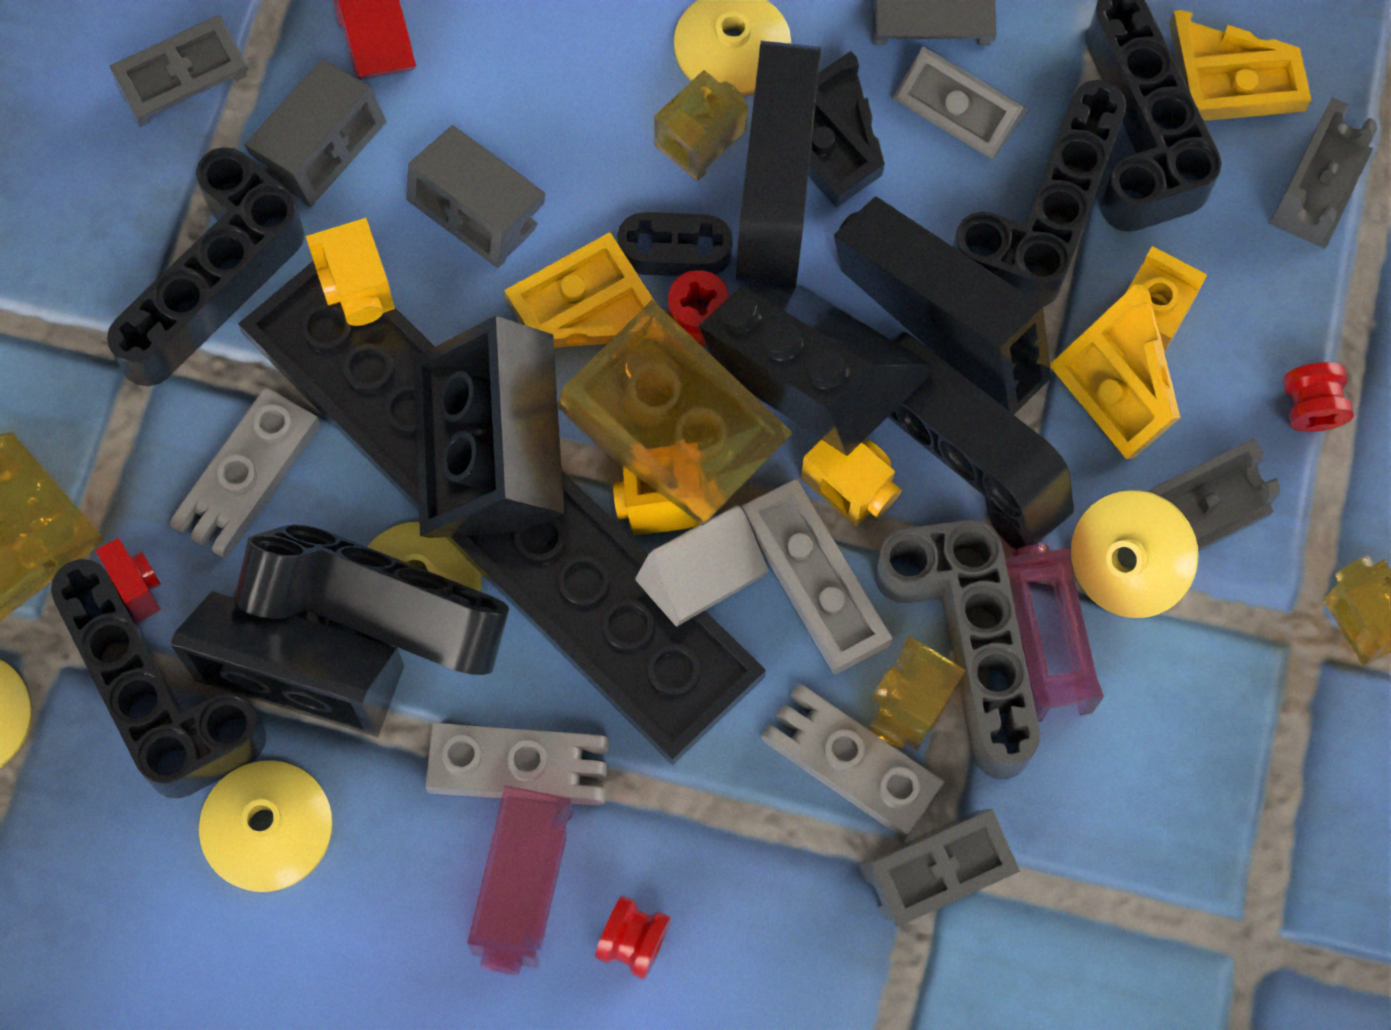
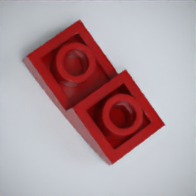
M333 0L339 27L344 29L355 78L363 80L414 70L416 63L399 0Z

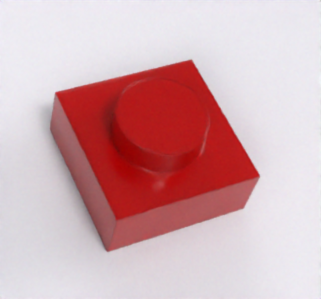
M119 537L95 550L124 603L138 623L161 610L150 591L161 585L142 551L131 557Z

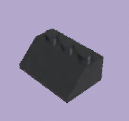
M742 285L699 325L721 375L846 456L934 373L933 366L928 361L802 286Z
M494 316L414 357L413 376L420 536L440 538L522 532L564 514L553 334Z
M236 590L232 597L211 591L175 631L170 645L195 681L377 738L404 668L397 647L358 631L351 634L332 628V622L329 619L307 610L281 619L260 617L247 613L234 604Z

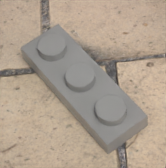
M797 478L741 506L748 518L760 550L834 676L890 647L893 638Z

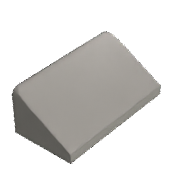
M922 47L892 98L993 160L1029 110V108L925 47Z
M736 505L651 551L635 580L677 627L765 577L769 570L746 514L739 505Z

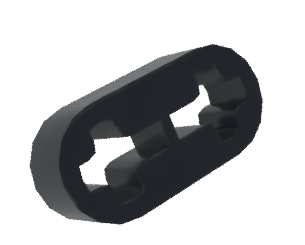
M658 212L635 213L623 221L619 226L617 243L637 274L681 276L689 271L703 270L717 275L725 270L732 257V232L726 222L716 216ZM641 234L651 235L653 244H651L649 253L638 252L637 243ZM700 237L712 238L713 247L711 255H699L698 244Z

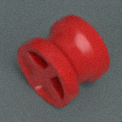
M703 270L689 271L679 276L671 284L668 293V322L672 327L671 332L674 337L684 344L694 347L707 346L699 325L729 298L727 287L715 274ZM698 299L704 301L709 305L705 307L704 305L699 304Z
M1332 362L1312 363L1295 368L1285 374L1283 377L1284 390L1287 395L1292 397L1294 405L1288 413L1292 429L1301 432H1320L1343 426L1353 419L1352 403L1344 397L1343 388L1348 383L1345 366Z
M624 895L620 896L601 935L595 958L605 963L618 960L629 965L632 975L645 980L661 949L672 917L660 911L651 915L637 908L635 900Z

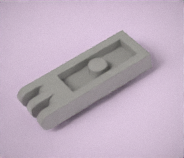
M265 387L174 513L170 527L184 534L200 515L201 519L192 531L191 540L201 546H206L218 529L222 528L223 530L213 544L212 552L226 559L321 427L318 417Z
M798 684L790 694V697L795 703L809 712L807 717H804L787 705H782L775 717L781 724L793 731L794 735L790 738L775 727L768 725L760 736L761 739L778 753L906 840L943 787L944 781L807 687Z
M433 723L426 789L428 793L603 805L605 789L579 784L580 779H606L608 764L601 761L582 760V753L607 754L609 753L610 739L605 736Z

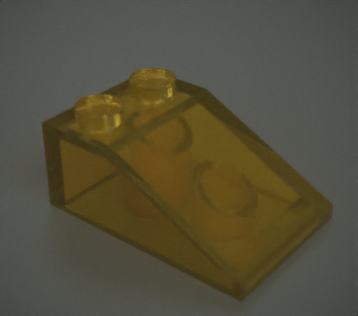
M653 300L562 388L558 402V409L603 452L703 526L793 434L788 427Z

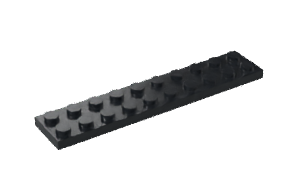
M312 261L239 322L240 330L419 511L413 358L435 346L396 308L384 312L379 319L366 325L353 326L347 324L340 302L328 306L319 276ZM563 471L564 514L522 532L445 537L671 765L676 763L765 678L766 670L706 611L701 612L677 627L635 580L648 554Z

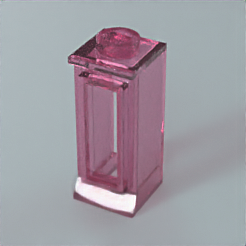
M1035 544L1019 548L1011 554L1012 557H1007L1005 562L1037 720L1042 722L1050 708L1074 704L1078 705L1080 716L1093 714L1104 695L1095 671L1069 558L1071 555L1070 548L1050 551L1049 546L1045 544ZM1046 579L1053 580L1073 672L1051 676L1048 674L1028 582Z
M505 785L467 942L472 955L482 957L481 967L510 975H520L522 965L538 969L539 959L536 951L532 949H542L568 836L566 823L573 817L570 798Z

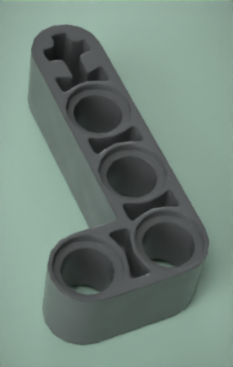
M964 520L905 528L893 532L885 539L881 547L875 569V581L879 591L886 598L897 603H913L943 598L971 750L976 765L984 774L995 779H1009L1019 775L1026 768L1038 747L1040 730L1003 547L998 533L990 525L978 520ZM961 548H971L982 556L985 564L976 568L967 567L956 559L953 552ZM900 556L912 558L920 565L922 572L915 576H903L892 568L890 561ZM972 608H983L994 616L997 625L990 629L975 627L968 621L965 612ZM984 669L1000 671L1007 678L1009 689L1001 692L988 690L980 683L977 673ZM1007 711L1008 713L1002 724L1007 742H1018V746L1013 754H1007L1004 744H993L1001 727L1000 715Z

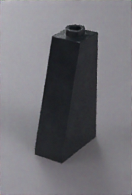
M877 196L870 200L859 212L850 214L843 221L839 230L834 234L842 272L926 347L1013 415L1051 379L1044 309L1042 305Z

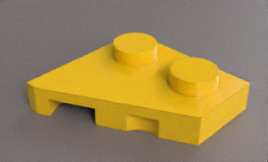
M1184 10L1173 11L1169 26L1177 65L1204 121L1306 112L1312 99L1299 47L1275 39L1262 40L1255 37L1250 31L1227 25L1225 32L1191 22L1193 13Z
M610 232L504 290L505 301L519 323L553 334L554 348L644 342L660 334L666 338L671 336L672 327Z
M1135 284L1050 363V368L1126 459L1136 458L1181 418L1150 293L1144 285Z

